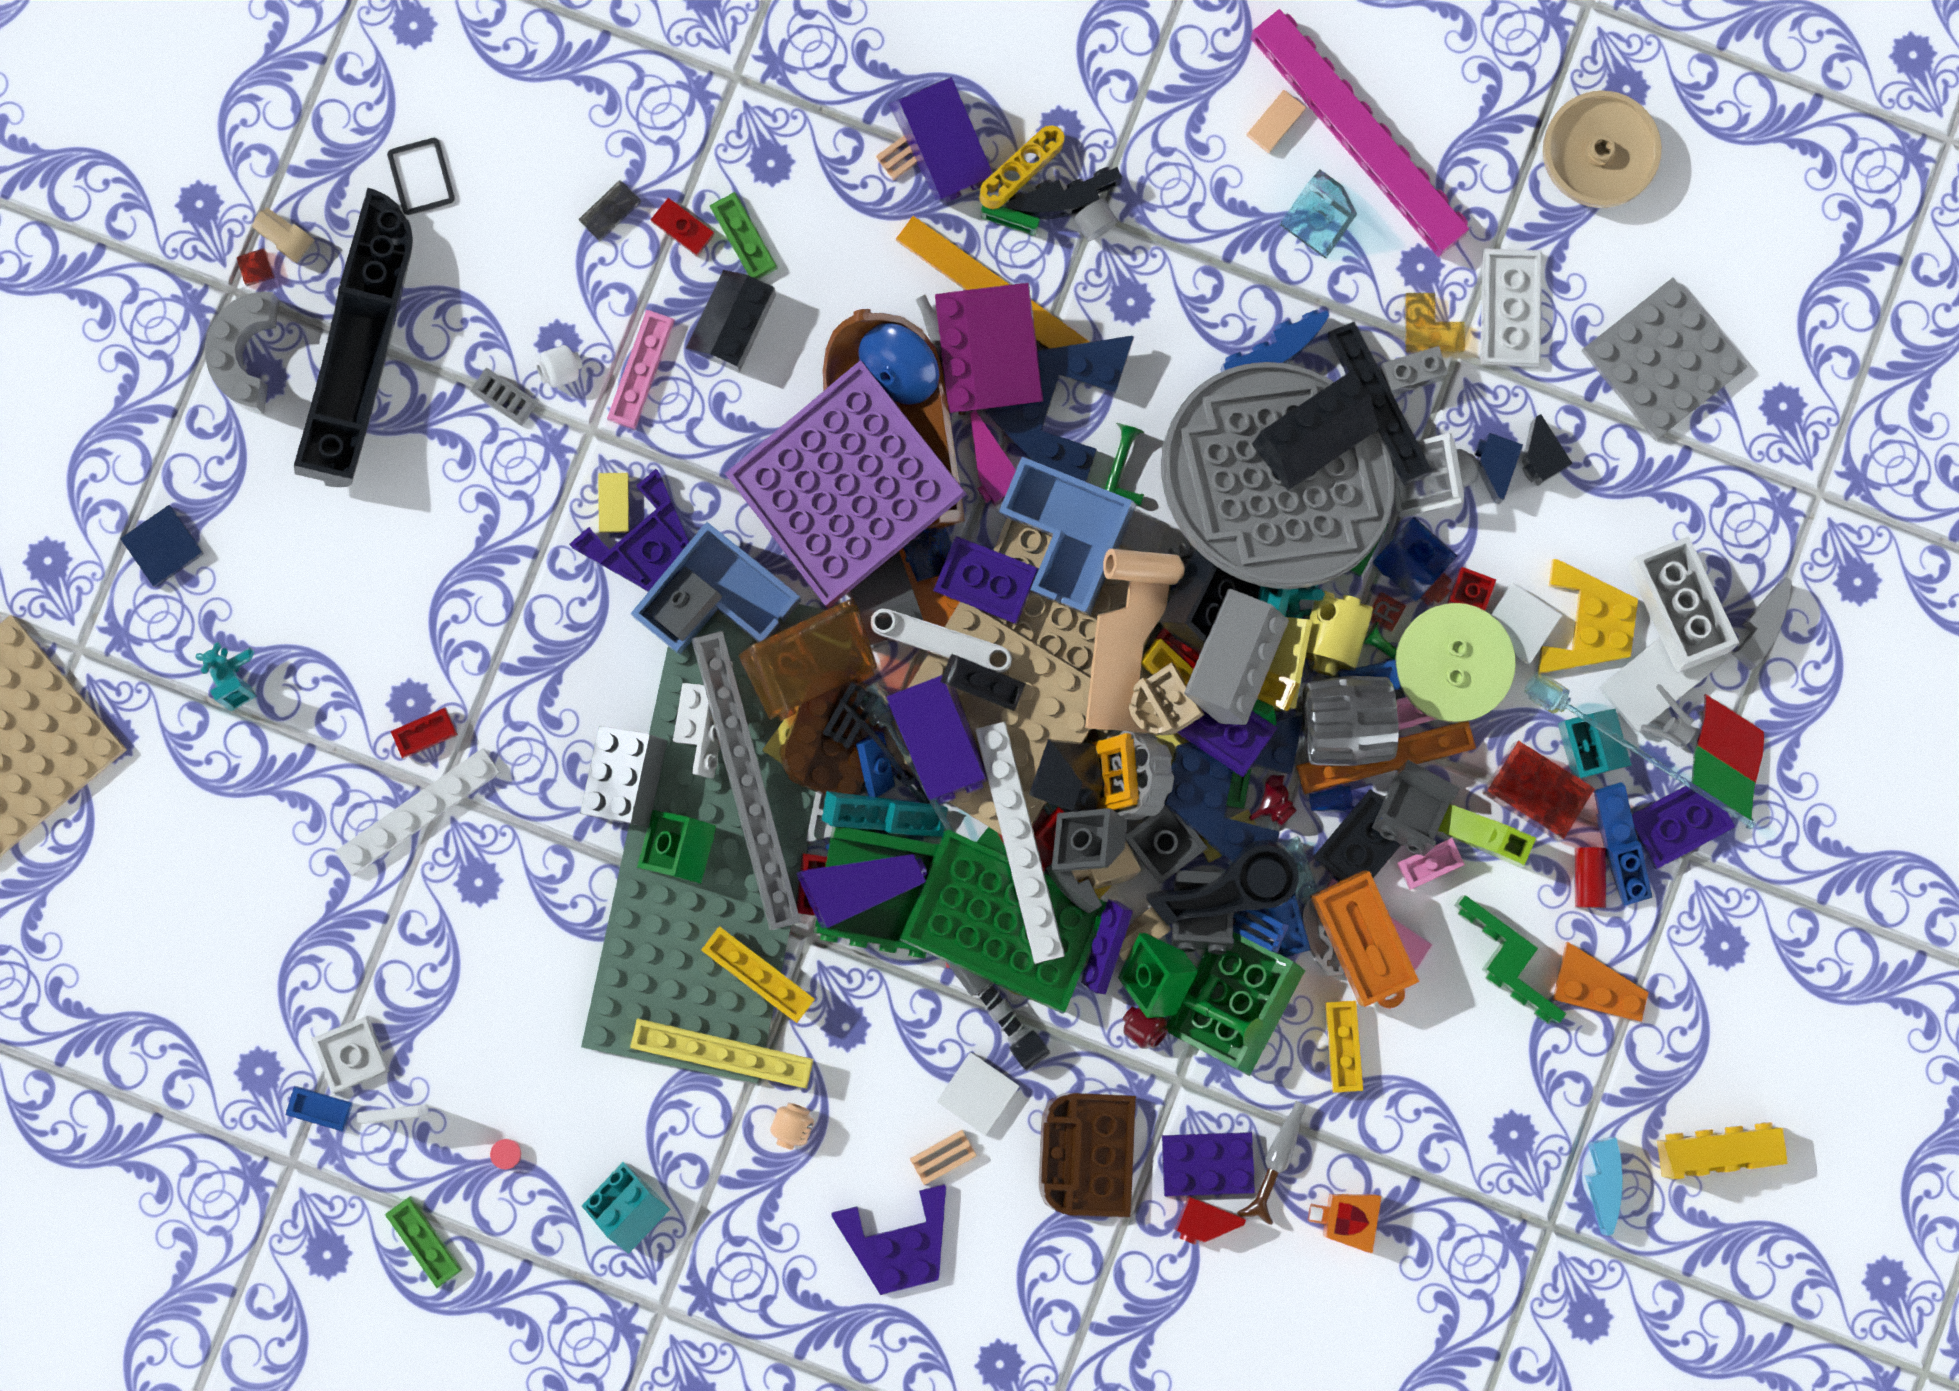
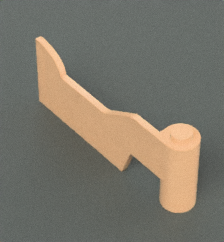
M1109 549L1105 554L1103 562L1104 575L1107 579L1129 581L1126 607L1097 616L1085 728L1148 732L1134 722L1129 711V704H1131L1134 693L1133 687L1140 679L1144 642L1167 607L1169 584L1175 585L1183 577L1184 563L1178 555Z

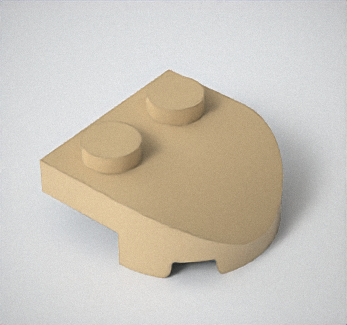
M1170 663L1148 679H1140L1133 687L1134 693L1131 704H1129L1131 717L1140 728L1157 735L1175 734L1205 714L1197 704L1184 694L1187 684L1173 663Z

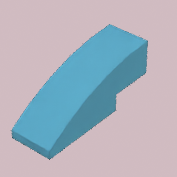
M1608 1137L1588 1143L1596 1172L1584 1175L1601 1234L1606 1236L1613 1235L1617 1224L1623 1184L1618 1141L1615 1137Z

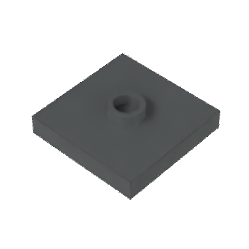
M684 566L645 611L683 642L723 596Z

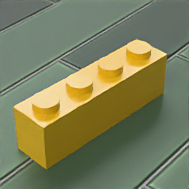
M1773 1122L1755 1123V1129L1743 1130V1125L1724 1127L1725 1133L1714 1134L1713 1129L1696 1130L1695 1136L1684 1137L1683 1132L1665 1134L1666 1140L1657 1141L1661 1176L1676 1180L1685 1178V1174L1686 1176L1710 1175V1171H1716V1173L1734 1172L1744 1167L1746 1169H1756L1788 1164L1783 1128L1773 1127Z

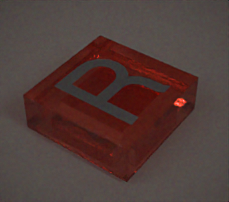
M1380 591L1372 605L1373 611L1370 621L1373 623L1379 622L1378 625L1392 632L1407 605Z

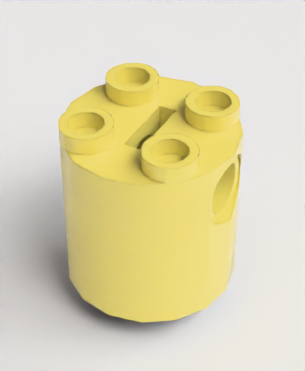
M1324 591L1325 596L1323 600H1314L1309 620H1312V626L1305 658L1314 661L1313 671L1328 676H1335L1336 672L1341 669L1356 670L1372 617L1373 607L1361 604V600L1353 596L1343 595L1342 599L1334 598L1335 595L1333 593Z

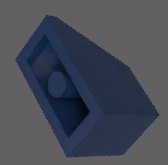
M1489 433L1484 440L1479 439L1474 456L1478 457V471L1493 502L1500 504L1505 499L1523 444Z

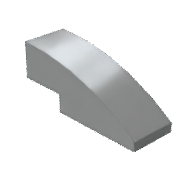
M1788 577L1776 584L1742 624L1751 633L1732 655L1749 670L1760 664L1778 636L1790 599L1792 581Z

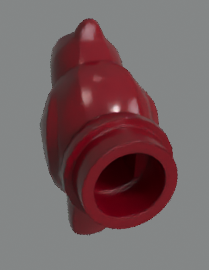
M1273 774L1266 779L1261 805L1255 813L1248 817L1250 821L1269 816L1273 823L1276 822L1281 827L1297 811L1293 806L1294 803L1288 800L1289 792L1283 784L1284 775Z

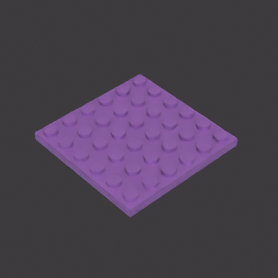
M861 360L725 473L810 587L828 608L833 606L967 495Z

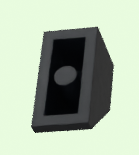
M1542 414L1536 416L1530 423L1522 459L1524 465L1522 469L1526 478L1530 482L1534 481L1537 487L1573 464Z

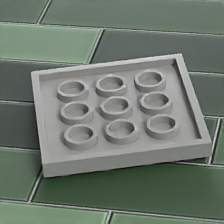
M1673 277L1581 350L1655 441L1748 368Z

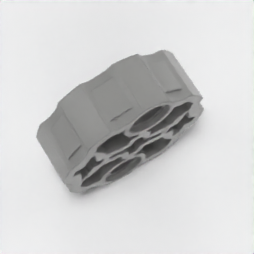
M1123 731L1121 734L1131 733V738L1134 739L1139 799H1137V805L1118 809L1115 812L1125 819L1142 820L1145 816L1157 815L1164 808V801L1172 791L1174 775L1171 772L1172 757L1167 746L1158 742L1155 735ZM1121 752L1110 755L1111 771L1122 768ZM1099 758V763L1102 772V761L1101 758ZM1123 774L1112 777L1113 793L1124 791Z

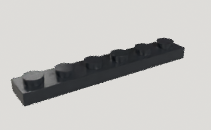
M1355 321L1329 331L1327 338L1345 373L1347 374L1352 371L1370 394L1379 428L1378 432L1403 485L1406 486L1430 476L1432 469Z

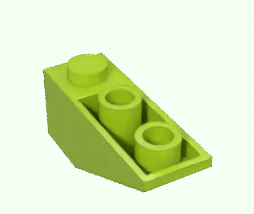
M1449 804L1438 829L1440 833L1517 867L1525 865L1536 840L1535 837L1511 826Z

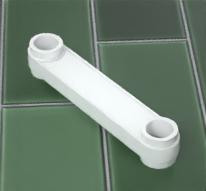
M879 609L871 617L872 630L881 637L946 658H950V655L954 654L999 673L1006 672L1011 666V654L1003 646L889 609ZM883 615H887L893 620L891 627L886 630H880L876 626L877 619ZM997 652L1004 654L1007 658L1006 664L999 668L992 666L990 663L991 655Z

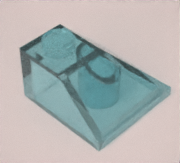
M1319 169L1308 181L1279 225L1327 259L1357 216V212L1344 186Z

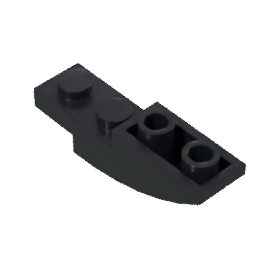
M1105 167L1096 171L1093 174L1094 177L1083 181V179L1072 181L1066 186L1067 189L1065 190L1060 180L1055 182L1046 180L1036 185V190L1025 194L1022 191L1014 194L1009 199V202L1005 203V208L1038 219H1055L1076 215L1091 203L1099 200L1098 194L1121 185L1122 175L1118 167L1111 170L1109 167Z

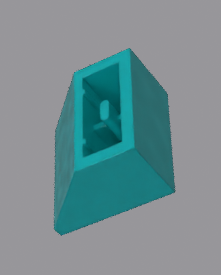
M1616 708L1571 718L1558 723L1573 781L1632 766Z
M624 1162L581 1205L604 1235L628 1254L671 1210L661 1197Z

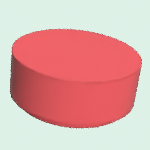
M512 1139L497 1141L490 1151L492 1163L500 1169L515 1167L522 1156L519 1144Z

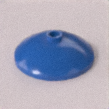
M889 323L877 325L864 335L859 346V361L861 360L893 401L908 405L918 404L933 394L939 381V368L933 352L921 337L906 327Z

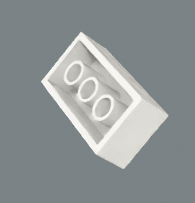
M1689 536L1636 556L1628 565L1629 572L1677 673L1727 654L1739 644L1738 638Z

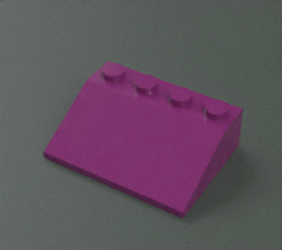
M1029 283L934 294L949 413L1043 401Z

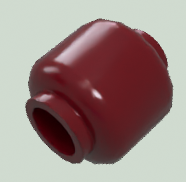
M1132 1006L1122 1019L1125 1022L1123 1027L1124 1035L1141 1049L1156 1048L1168 1033L1164 1017L1147 1018L1139 1007Z

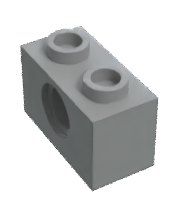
M1439 346L1384 362L1379 368L1393 396L1443 381L1448 374Z

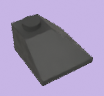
M1111 808L1057 813L1052 871L1062 872L1108 868L1125 849L1127 820Z

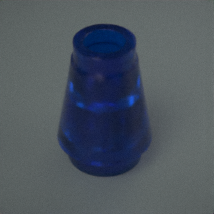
M1340 783L1309 794L1311 811L1347 812L1346 809H1353L1350 785L1343 786Z

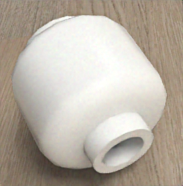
M566 345L542 352L540 361L536 362L541 381L544 384L548 383L553 388L576 381L579 376V369L583 367L578 352H572Z

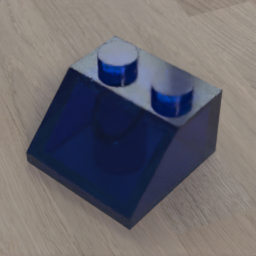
M1413 517L1372 563L1384 576L1389 577L1399 586L1405 595L1410 596L1417 602L1458 555L1418 519Z

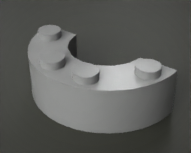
M255 292L244 295L229 303L212 322L205 343L207 368L216 386L240 407L263 415L268 386L261 379L248 375L243 365V351L246 343L254 334L264 329H276L279 299L273 292Z

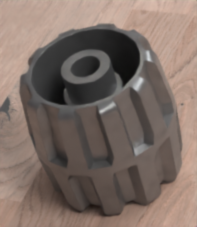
M1343 676L1310 681L1305 684L1302 694V715H1304L1305 720L1303 735L1306 737L1305 750L1310 764L1357 766L1390 761L1395 758L1398 750V711L1395 690L1389 678Z

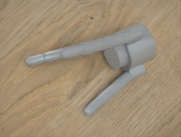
M1658 684L1656 686L1657 690L1680 718L1672 717L1666 724L1655 718L1650 723L1661 730L1645 724L1641 726V729L1665 739L1677 747H1685L1692 740L1696 731L1691 726L1694 719L1681 709L1661 684Z

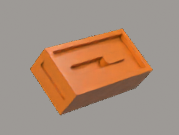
M1363 870L1309 895L1358 1004L1367 1007L1377 1002L1380 1006L1388 1009L1400 1005L1405 998L1404 989L1420 981L1370 871ZM1396 993V995L1393 998L1387 1000L1385 999L1386 997Z

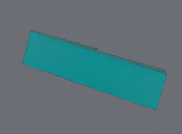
M827 791L821 820L831 827L886 830L891 834L942 837L948 808L939 805Z

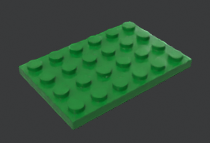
M947 829L942 836L925 877L926 882L923 883L900 941L1063 1014L1066 1012L1088 957L1107 902L1099 899L1102 906L1090 913H1086L1061 892L1049 875L1044 874L1065 956L1034 963L1008 857Z

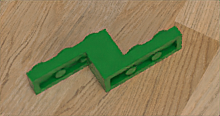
M1460 896L1454 904L1459 909L1457 914L1470 924L1475 921L1484 927L1482 933L1491 940L1497 942L1500 939L1502 941L1481 969L1487 974L1485 979L1499 989L1503 985L1511 991L1510 998L1518 1004L1525 1006L1527 1003L1536 1010L1534 1015L1544 1023L1549 1024L1551 1021L1553 1023H1560L1567 1013L1518 978L1538 948L1468 896Z

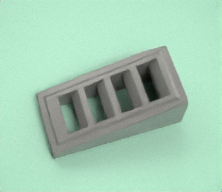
M487 367L470 390L473 396L521 427L538 404L535 399ZM493 380L494 384L486 395L482 393L489 382ZM500 387H504L503 393L497 401H494L493 398ZM511 393L515 394L507 409L503 407ZM524 400L526 403L516 416L513 411L520 401Z

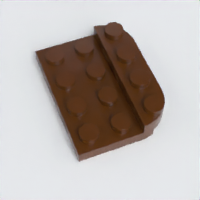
M827 670L807 683L803 690L805 691L786 741L781 745L779 754L782 765L791 781L826 796L827 791L859 795L864 784V776L856 744L869 736V734L862 727L849 749L844 747L842 743L834 741L832 737L822 734L840 703L839 698L842 700L851 682L855 681L879 696L865 721L874 732H884L892 713L886 696L891 694L846 675L847 672L842 670ZM856 690L848 702L850 707L859 694ZM866 696L856 711L859 716L869 701V698ZM844 709L833 728L836 732L848 713L846 709ZM852 718L843 734L846 738H848L857 722L854 718Z
M1063 1093L1047 1102L1041 1119L1038 1180L1039 1192L1045 1205L1056 1212L1066 1215L1131 1218L1136 1096Z

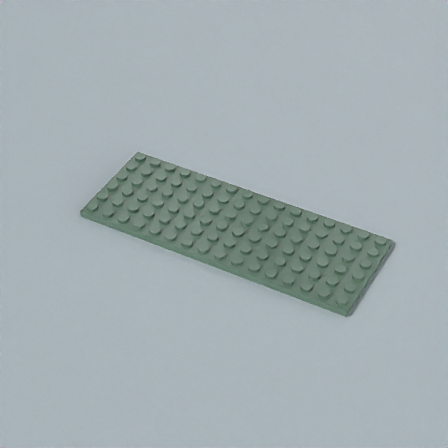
M799 604L785 622L779 618L780 628L766 645L790 627L796 626L821 673L827 670L845 671L856 622L855 615ZM717 610L695 638L723 631L730 661L733 662L734 676L796 903L799 884L796 873L800 872L802 854H807L809 841L806 840L816 792L791 781L783 765L762 749L797 701L801 703L805 693L803 690L810 680L779 677L770 679L756 654L763 646ZM691 641L681 655L667 647L649 731L650 735L668 740L653 810L686 816L717 825L706 870L700 884L637 868L647 828L629 824L581 1047L758 1084V1077L630 1048L637 1018L766 1048L775 1006L710 958L701 949L720 926L782 973L792 926L789 925L775 930L769 929L721 747L719 746L718 766L715 771V777L706 778L693 774L697 745L673 742L682 683L704 685Z

